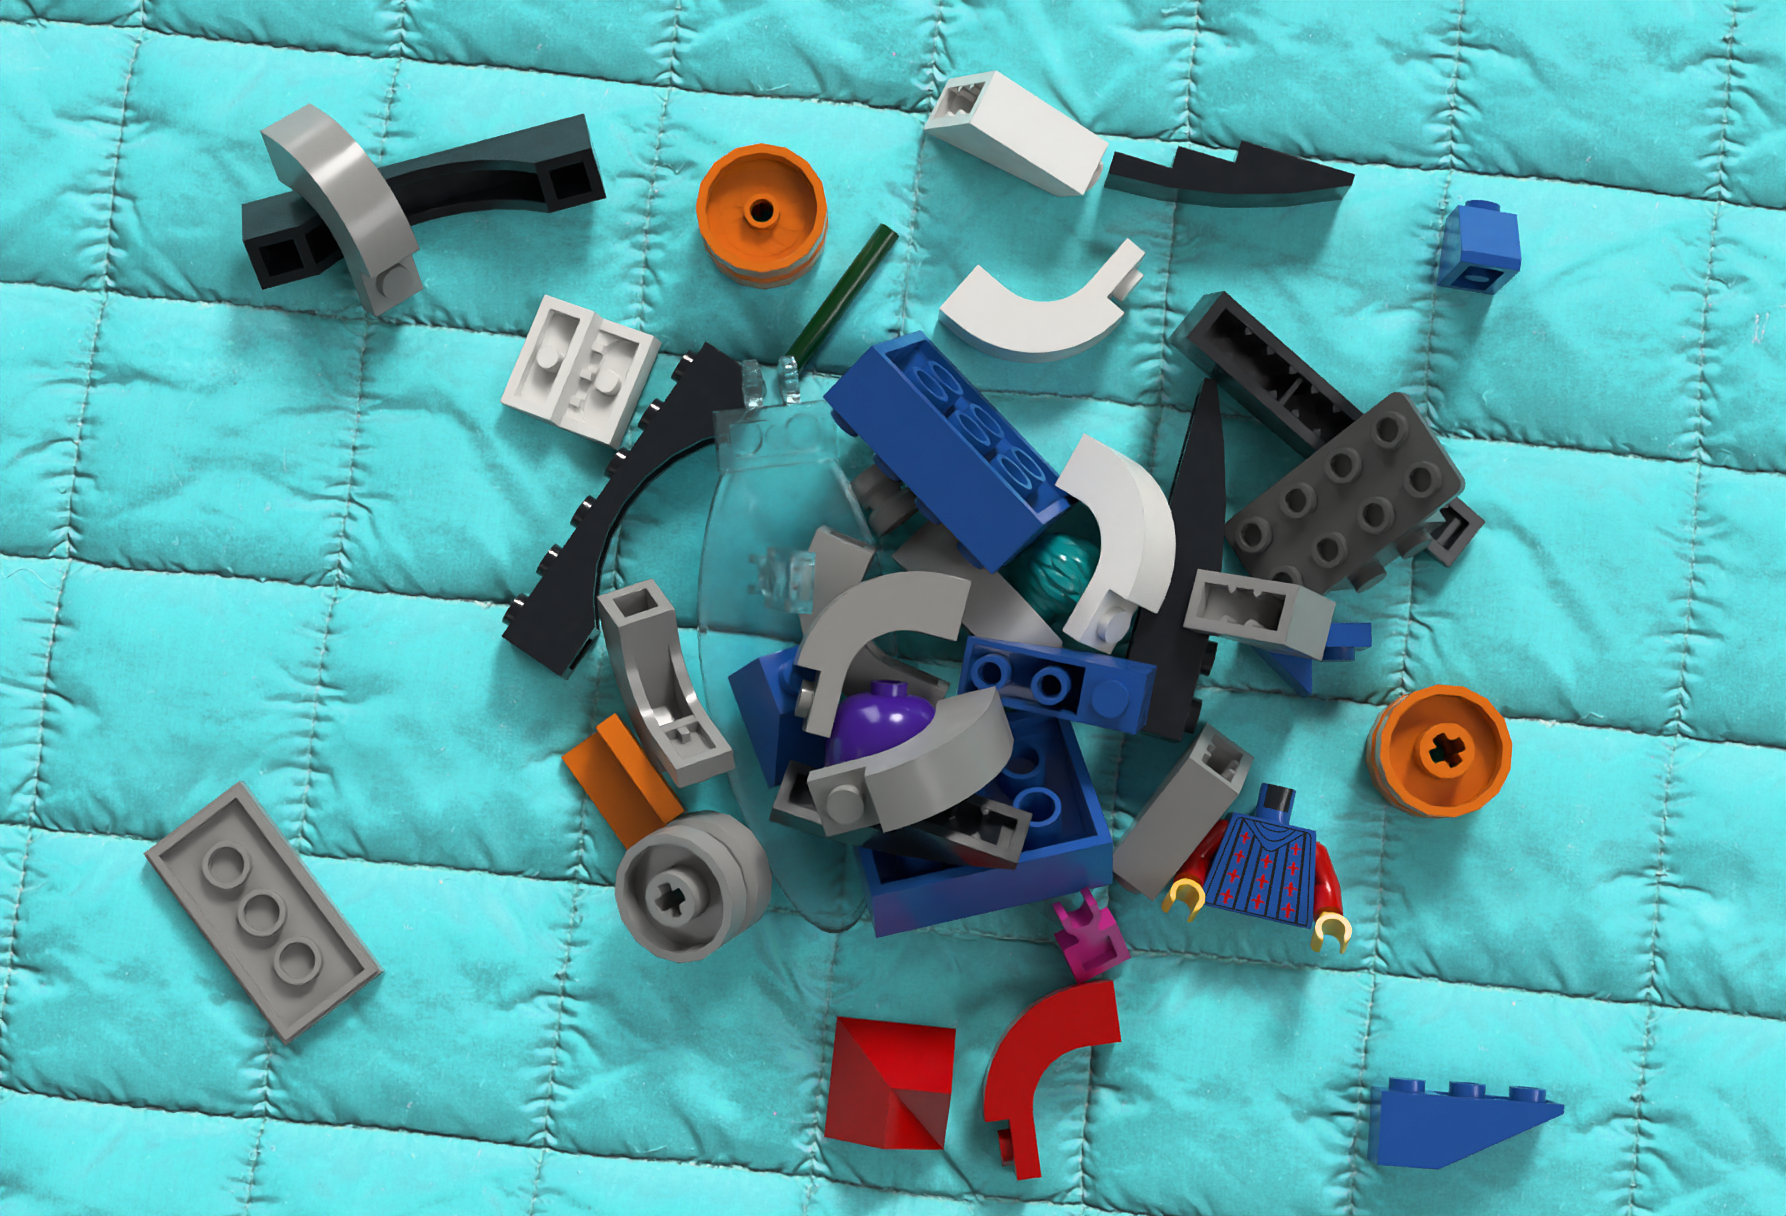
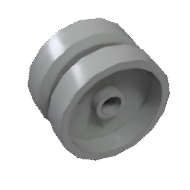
M702 810L680 816L664 828H660L647 835L626 851L616 870L615 899L621 920L636 942L656 957L677 963L699 961L761 919L771 899L773 876L766 851L749 828L731 815L712 810Z

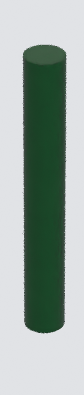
M880 223L778 365L784 371L798 378L898 240L899 235L895 231Z

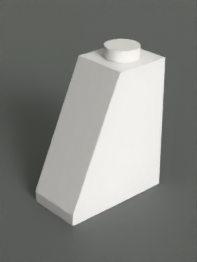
M996 70L948 79L923 128L924 131L1057 197L1084 195L1085 191L1091 189L1102 173L1103 162L1101 159L1109 145L1107 141Z

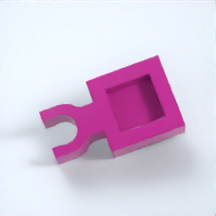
M1088 887L1080 890L1084 901L1074 911H1065L1060 901L1052 904L1057 917L1064 927L1063 930L1055 933L1054 936L1077 984H1081L1131 958L1119 927L1108 907L1100 910Z

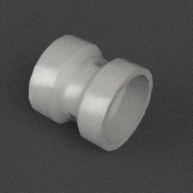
M873 464L844 488V492L854 505L862 506L865 511L873 510L869 515L868 524L877 537L881 538L911 518L919 509L914 502L917 496L909 487L900 488L904 483L901 479L899 481L892 480L876 464Z

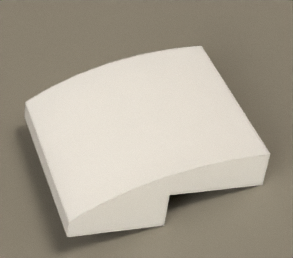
M544 295L500 403L550 425L618 450L662 342L653 335L603 319L592 310Z

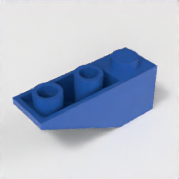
M968 636L957 695L996 686L1002 705L1005 707L1136 735L1146 725L1157 666L1099 653Z
M1389 1077L1388 1088L1371 1086L1367 1159L1377 1165L1439 1170L1563 1115L1564 1104L1547 1100L1546 1089L1509 1086V1097L1485 1095V1084L1449 1081V1092L1425 1090L1426 1080Z

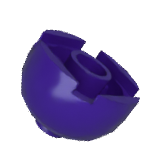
M890 679L871 680L870 691L849 695L838 704L830 738L825 737L824 766L828 767L874 755L908 741L930 724L935 716L936 708L926 698L907 693L908 682Z

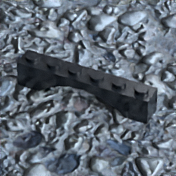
M584 113L377 168L395 195L410 226L451 215L495 209L552 213L607 198L598 158ZM294 190L242 204V241L262 290L320 275L344 258L337 241L317 211Z
M707 342L704 343L698 353L689 350L680 360L671 376V379L677 384L664 402L656 398L646 409L637 426L643 433L631 450L623 446L615 454L604 472V476L610 479L597 499L589 495L581 503L570 521V525L576 528L563 548L555 544L546 553L536 570V573L542 577L529 597L524 593L519 594L502 619V622L508 626L502 634L503 638L565 680L569 679L601 632L597 596H600L602 570L612 539L629 508L654 480L677 462L706 447L734 439L767 392L764 380Z

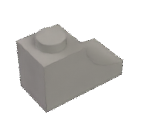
M1198 569L1183 627L1196 633L1245 643L1273 653L1322 661L1336 602L1301 585Z

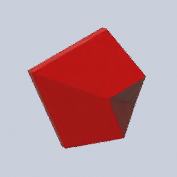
M837 1016L824 1137L880 1149L944 1150L952 1092L956 1028Z

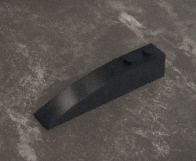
M1225 291L1203 295L1167 339L1207 376L1217 380V384L1305 459L1309 458L1364 415ZM1458 497L1439 510L1446 522L1430 533L1433 542L1423 550L1444 567L1452 565L1485 523L1479 515Z
M1206 377L1197 390L1167 501L1172 513L1176 538L1174 569L1170 585L1158 613H1154L1141 606L1138 607L1125 655L1127 660L1157 666L1146 725L1138 733L1171 743L1180 742L1184 732L1193 734L1202 707V699L1193 697L1199 674L1209 676L1218 642L1209 640L1210 635L1196 633L1183 627L1197 570L1221 572L1226 514L1224 438L1217 380Z

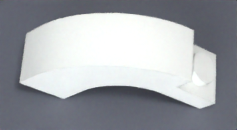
M1127 238L1082 289L1069 297L1050 302L1032 301L1017 296L999 283L980 265H977L939 308L938 320L968 345L996 358L1020 363H1045L1069 358L1098 344L1121 323L1125 312L1110 299L1114 296L1120 302H1123L1142 280L1144 275L1137 269L1142 263L1145 252Z
M1084 433L1055 486L1079 499L1090 508L1100 528L1101 553L1096 571L1062 631L1078 642L1110 655L1117 642L1129 630L1131 618L1138 606L1158 613L1165 599L1174 569L1176 550L1175 528L1167 499L1154 478L1141 465L1129 457Z

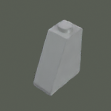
M1206 723L1113 848L1114 879L1129 892L1134 894L1142 893L1154 901L1237 798L1254 757L1209 723Z

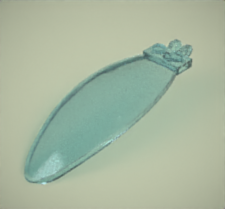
M794 355L781 356L778 361L777 378L783 404L763 406V377L761 368L757 363V359L743 360L741 372L746 408L712 411L717 470L720 476L712 497L706 522L698 575L697 638L703 691L709 718L733 749L735 769L725 772L729 785L747 827L766 851L772 875L792 905L808 922L822 931L839 934L852 928L868 909L853 846L769 821L780 786L768 788L727 677L758 657L800 645L804 635L798 609L799 580L806 554L818 528L826 525L874 547L875 545L854 491L838 463L840 457L837 424L830 414L833 408L826 400L801 402L798 368ZM877 553L865 581L883 575ZM895 631L885 633L872 640L884 653L899 660ZM842 692L839 703L847 698Z

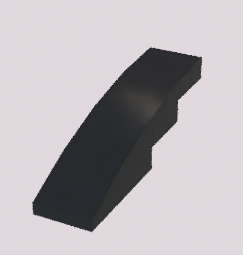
M1241 141L1233 161L1178 146L1170 167L1115 151L1104 187L1160 201L1220 208L1289 207L1341 200L1351 188L1355 174Z
M790 759L769 817V821L823 838L893 855L954 865L1015 870L1033 814L973 794L936 815L899 829L883 832L879 823L827 837L807 784L809 772L817 770V768Z

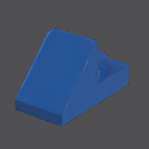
M1331 623L1322 661L1320 662L1355 661V651H1363L1372 647L1371 623ZM1249 645L1300 697L1306 698L1312 695V659L1273 653Z

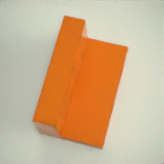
M614 713L595 727L598 730L561 758L628 850L647 835L660 828H664L670 822L688 813V810L663 775L657 772L646 751L621 716Z

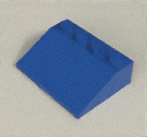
M921 330L872 345L823 396L833 408L830 414L835 423L850 436L857 437L859 435L875 452L872 458L878 468L894 481L901 479L917 496L914 502L920 512L936 525L943 523L959 540L956 545L962 556L978 569L985 567L991 574H994L1013 560L1080 501L1055 486L1060 475Z
M1024 710L1005 713L1014 738L1011 757L994 779L974 793L1033 814L1015 870L954 865L893 855L852 845L876 938L1080 892L1085 887L1093 889L1113 884V840L1070 720Z

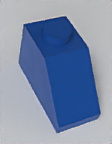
M1469 200L1465 202V206L1457 205L1446 218L1436 286L1495 295L1520 271L1522 258L1517 214L1500 212L1501 206L1499 204L1485 200Z
M799 645L758 657L727 677L769 789L781 785L790 759L817 769L824 768L825 737L803 731L804 718L794 715L803 680L814 682L816 674L814 669L793 664Z

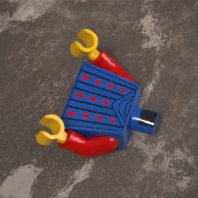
M1261 783L1254 816L1230 812L1227 813L1224 819H1219L1176 872L1173 885L1161 903V909L1165 913H1168L1175 900H1181L1186 903L1190 910L1187 918L1189 923L1193 922L1203 905L1306 929H1311L1312 922L1314 921L1316 924L1310 946L1313 951L1319 953L1323 944V935H1331L1337 938L1340 943V954H1344L1352 933L1350 923L1343 917L1341 887L1327 848L1316 841V831L1289 825L1296 790L1267 783Z

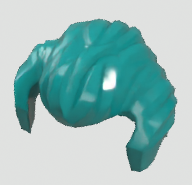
M1062 532L1043 534L1018 554L1015 561L1012 562L1010 574L1012 587L1050 627L1057 622L1052 619L1054 614L1071 616L1096 571L1101 551L1090 541L1075 535Z

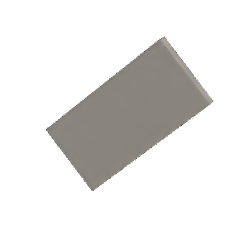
M244 781L237 782L143 853L284 1045L293 1042L385 971Z

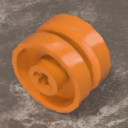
M764 143L738 147L714 162L700 183L696 203L700 233L705 251L721 273L740 285L766 290L790 285L811 271L824 251L829 222L822 181L808 161L785 147ZM763 211L773 212L771 219L766 222H758L752 218L753 215L761 218Z
M1437 684L1399 696L1378 713L1367 735L1365 762L1373 786L1391 806L1413 817L1453 818L1481 809L1500 792L1511 770L1513 743L1505 719L1487 698L1463 686ZM1434 742L1443 748L1444 757L1441 762L1434 763L1431 759L1429 751L1437 748Z

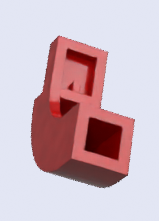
M1110 979L1068 985L1040 997L1013 1019L1004 1030L991 1053L985 1071L982 1090L983 1119L985 1122L1008 1121V1129L997 1130L1002 1167L1013 1165L1017 1181L1041 1178L1033 1117V1099L1037 1084L1045 1070L1057 1058L1069 1051L1082 1047L1122 1042L1114 981Z

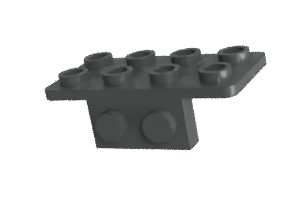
M1393 392L1225 523L1224 536L1252 578L1301 585L1322 596H1325L1330 591L1355 589L1357 593H1361L1381 582L1387 576L1384 567L1399 556L1402 559L1410 558L1433 542L1430 533L1446 522L1439 510L1464 491L1465 479L1410 396L1403 392Z

